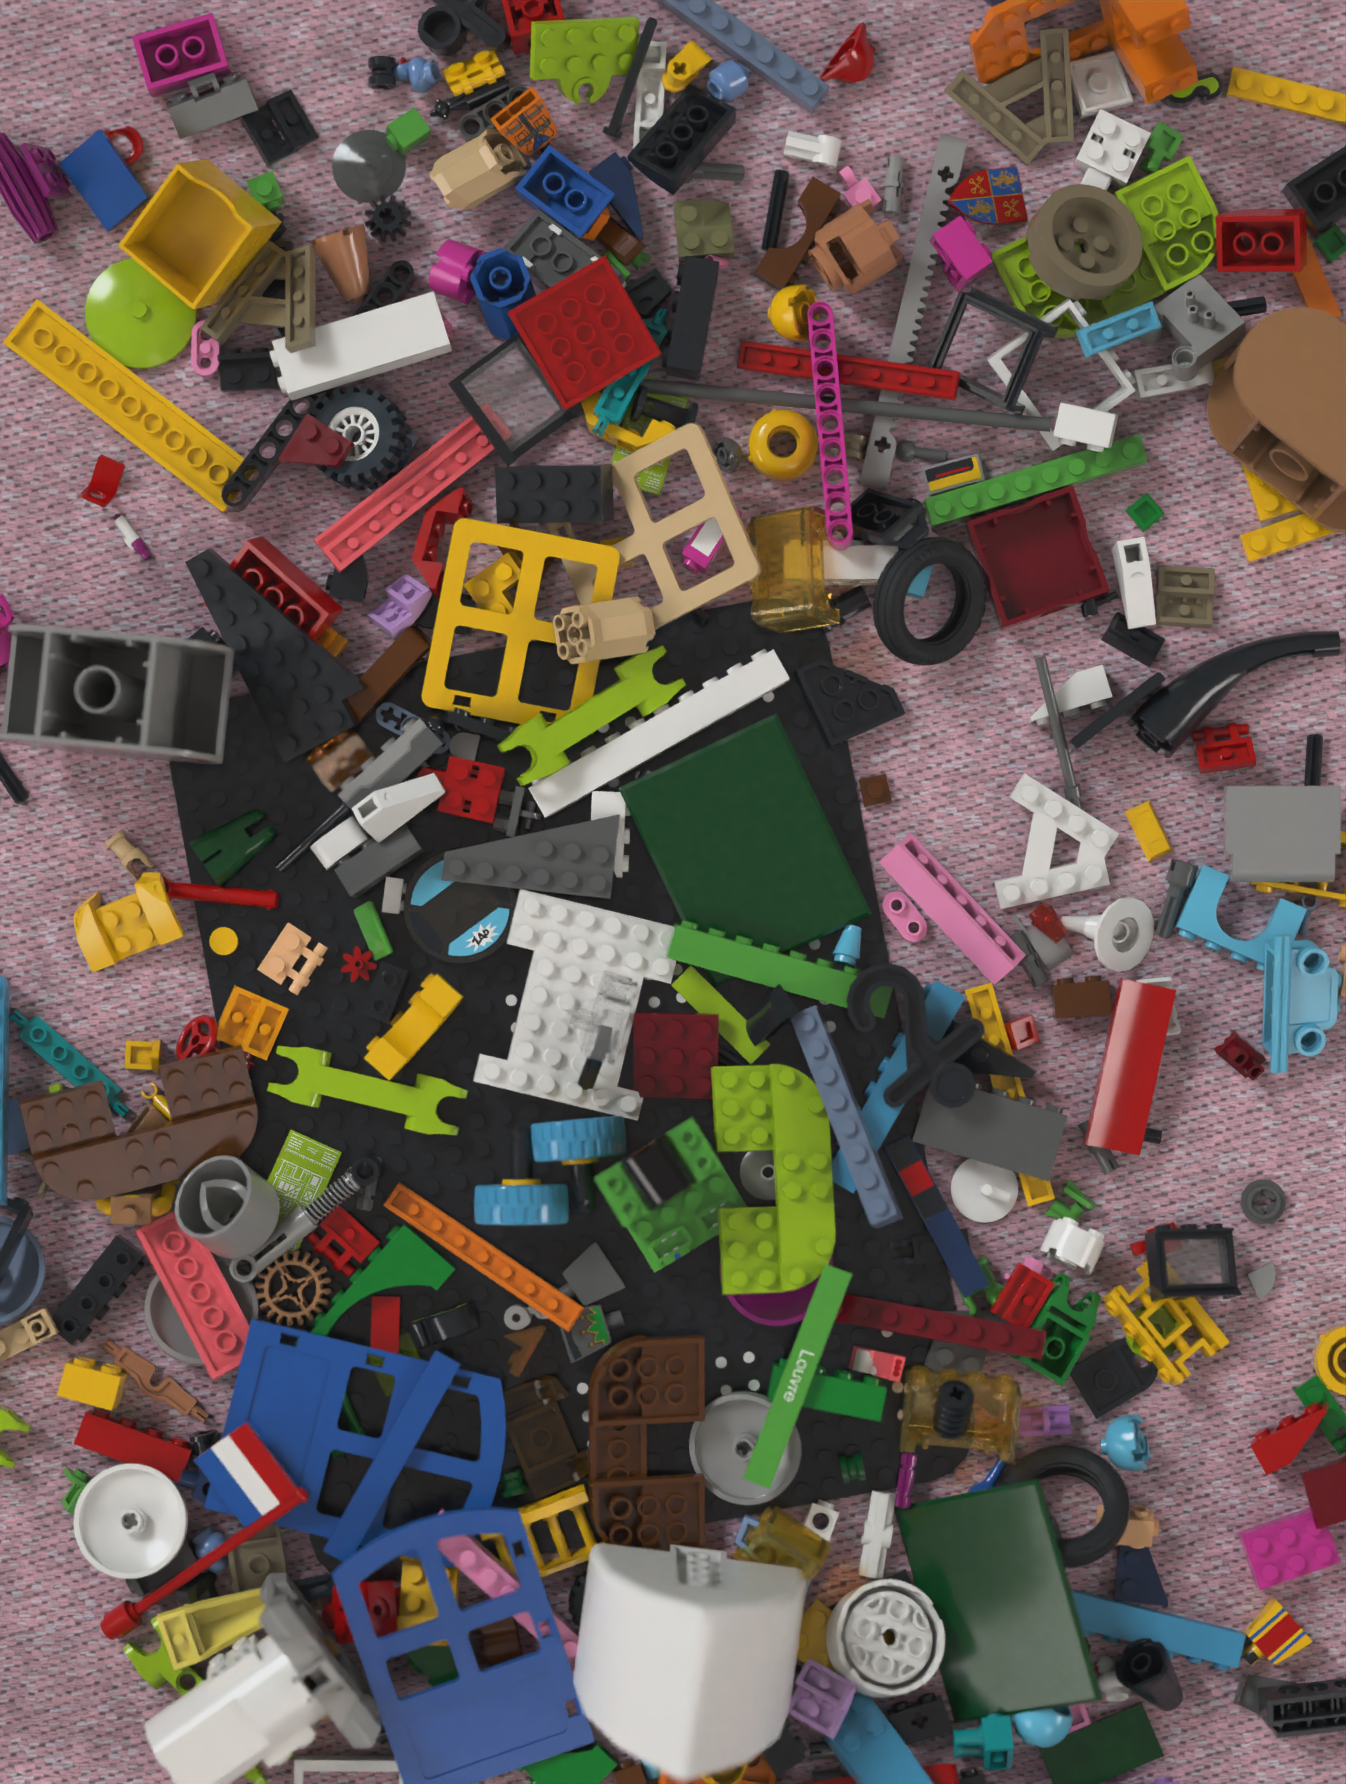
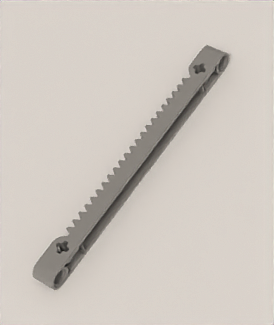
M940 134L888 356L889 362L912 365L913 358L910 356L914 355L916 350L912 345H916L918 337L914 334H919L921 328L918 323L922 322L923 315L920 313L924 312L926 304L923 302H926L928 298V293L925 291H929L931 283L928 280L932 279L933 272L931 270L934 269L936 261L933 259H936L938 252L930 243V239L945 224L946 218L944 216L947 215L949 208L946 205H949L948 200L950 198L947 193L951 192L958 183L967 139ZM943 171L948 172L949 178L947 182L941 181ZM881 390L878 401L903 404L899 399H903L905 393ZM874 416L860 476V485L886 491L896 451V440L890 432L897 430L898 424L895 420H899V417ZM880 440L885 441V446L889 447L883 453L878 452V447L874 446V444L878 445Z

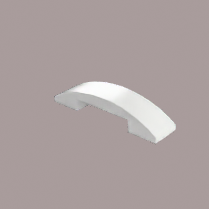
M651 41L637 79L633 149L663 115L665 88L662 85V76L666 71L667 42Z

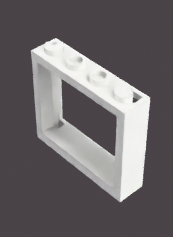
M1069 298L1040 318L1047 323H1051L1068 311L1080 329L1089 326L1083 318L1087 314L1078 300L1072 303ZM1021 332L986 358L1006 387L1012 374L1001 359L1023 344L1029 335L1028 332ZM1112 348L1098 354L1122 387L1092 408L1104 412L1109 411L1136 391L1132 386L1136 382L1127 368L1121 371L1116 361L1120 358ZM1022 389L1017 402L1026 406L1024 411L1027 416L1042 417ZM1051 428L1050 432L1039 431L1053 451L1062 445V443H1059L1060 437L1053 436L1054 432Z
M297 1755L294 1759V1784H304V1771L399 1772L394 1756ZM399 1772V1784H403V1781H402V1778H401V1775H400V1772Z

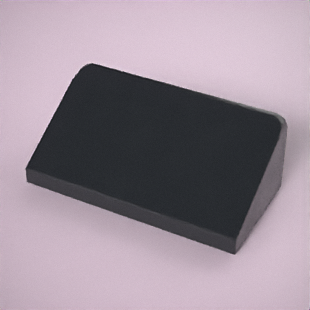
M1116 612L1101 640L1145 666L1150 667L1160 651L1165 638L1145 627L1128 630L1126 617Z

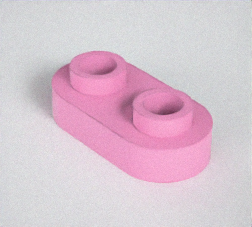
M202 320L194 325L191 333V365L199 376L211 377L220 368L217 355L220 354L221 344L212 337L209 340L202 339L204 331L200 327L206 321ZM210 359V367L203 368L201 366L202 360Z
M898 891L891 892L885 896L882 902L883 912L900 935L909 942L921 940L927 933V923L910 899L904 893ZM894 900H898L902 904L901 909L898 911L893 910L891 907V903ZM912 922L917 923L919 926L916 933H911L908 929L909 924Z

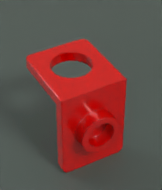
M100 455L97 459L90 484L81 492L80 497L101 507H106L115 498L125 465ZM91 494H98L102 496L103 499L96 498Z

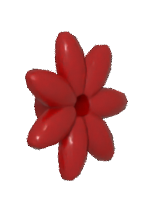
M355 946L354 957L350 954H343L342 956L345 961L350 964L343 966L341 972L352 971V982L358 979L359 974L363 979L369 981L370 977L367 970L377 968L375 963L367 962L373 954L372 951L362 955L360 948ZM357 962L361 963L360 967L356 966Z

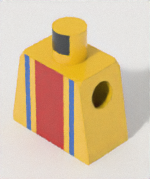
M1272 1597L1244 1631L1253 1643L1243 1650L1241 1655L1251 1666L1263 1656L1273 1665H1276L1309 1645L1312 1640L1281 1604Z

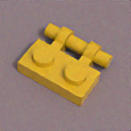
M492 49L481 51L468 60L453 63L449 68L442 70L454 97L463 93L468 95L474 92L473 89L486 83L491 85L497 82L496 79L506 75L502 64H500Z

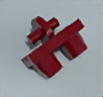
M1235 1030L1229 1037L1225 1038L1222 1045L1214 1048L1215 1052L1245 1078L1249 1077L1251 1080H1255L1265 1071L1262 1063L1266 1061L1264 1055Z

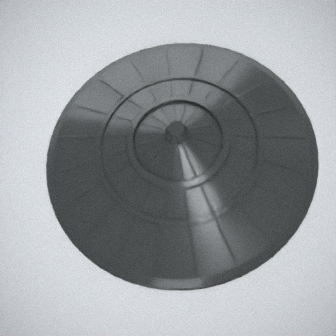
M361 130L350 134L337 147L333 156L332 172L337 186L349 198L363 203H370L371 201L377 203L380 201L381 195L388 199L402 184L406 172V158L398 150L393 151L386 141L385 137L387 135L377 130Z

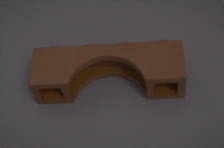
M812 177L798 200V207L803 212L806 220V230L798 242L787 248L769 247L755 270V277L778 291L795 285L799 278V274L796 273L801 263L806 266L810 260L808 251L811 250L810 248L815 242L816 232L824 227L830 216L835 218L843 205L839 202L841 193Z

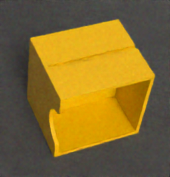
M208 159L176 164L118 247L194 310L221 302L282 221Z

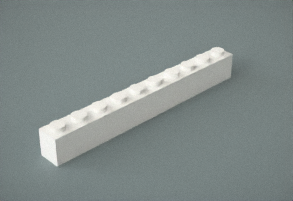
M766 649L757 652L751 656L753 661L743 666L741 662L727 670L729 675L720 680H718L717 676L702 684L704 689L694 694L691 690L678 697V704L671 708L668 704L658 708L653 712L655 717L646 722L644 718L635 721L629 725L631 730L621 735L619 732L612 734L605 739L606 744L596 749L594 745L580 753L581 759L573 763L569 759L570 763L558 770V772L549 777L545 776L532 781L533 786L528 789L545 819L789 682L790 678L774 649L770 652H767Z

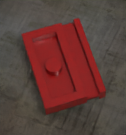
M1018 1262L990 1311L1012 1325L1030 1328L1055 1283Z

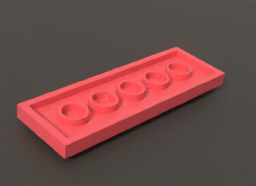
M175 1211L155 1220L152 1224L135 1230L145 1253L212 1381L239 1368L250 1326L211 1251L180 1228Z

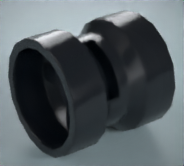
M390 56L370 57L368 59V67L371 70V76L368 78V87L371 89H395L396 78L393 76V70L396 67V59Z

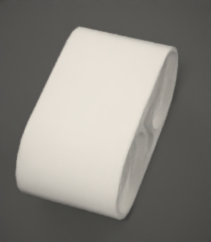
M351 816L317 840L310 848L325 869L328 870L335 866L340 859L357 850L370 838L356 819Z

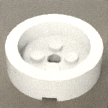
M894 1579L877 1580L848 1592L834 1607L826 1631L827 1651L836 1673L855 1683L857 1692L877 1698L894 1697L909 1693L925 1684L938 1669L945 1647L942 1619H939L930 1598L917 1587ZM886 1629L891 1630L895 1634L893 1645L887 1646L883 1640L882 1633Z

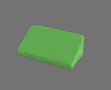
M369 901L354 910V914L369 950L373 953V959L378 961L392 955L394 950L374 903Z

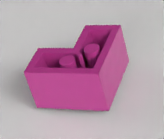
M961 216L935 232L930 239V243L945 262L942 271L957 292H960L984 275L993 262L991 259L992 253L985 243L980 244L975 237L976 231L973 225L968 220L964 221Z

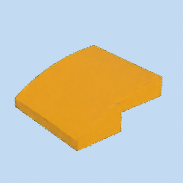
M234 985L217 1024V1039L232 1046L241 1045L243 1051L267 1061L289 1009Z

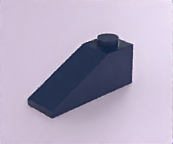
M614 152L591 169L589 175L615 193V197L609 204L630 232L640 241H643V230L633 175L630 172L633 170V167L625 156L620 158Z

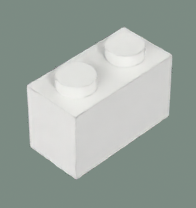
M1060 403L1053 436L1060 437L1059 443L1076 446L1078 441L1088 443L1086 449L1103 452L1104 447H1112L1119 415Z

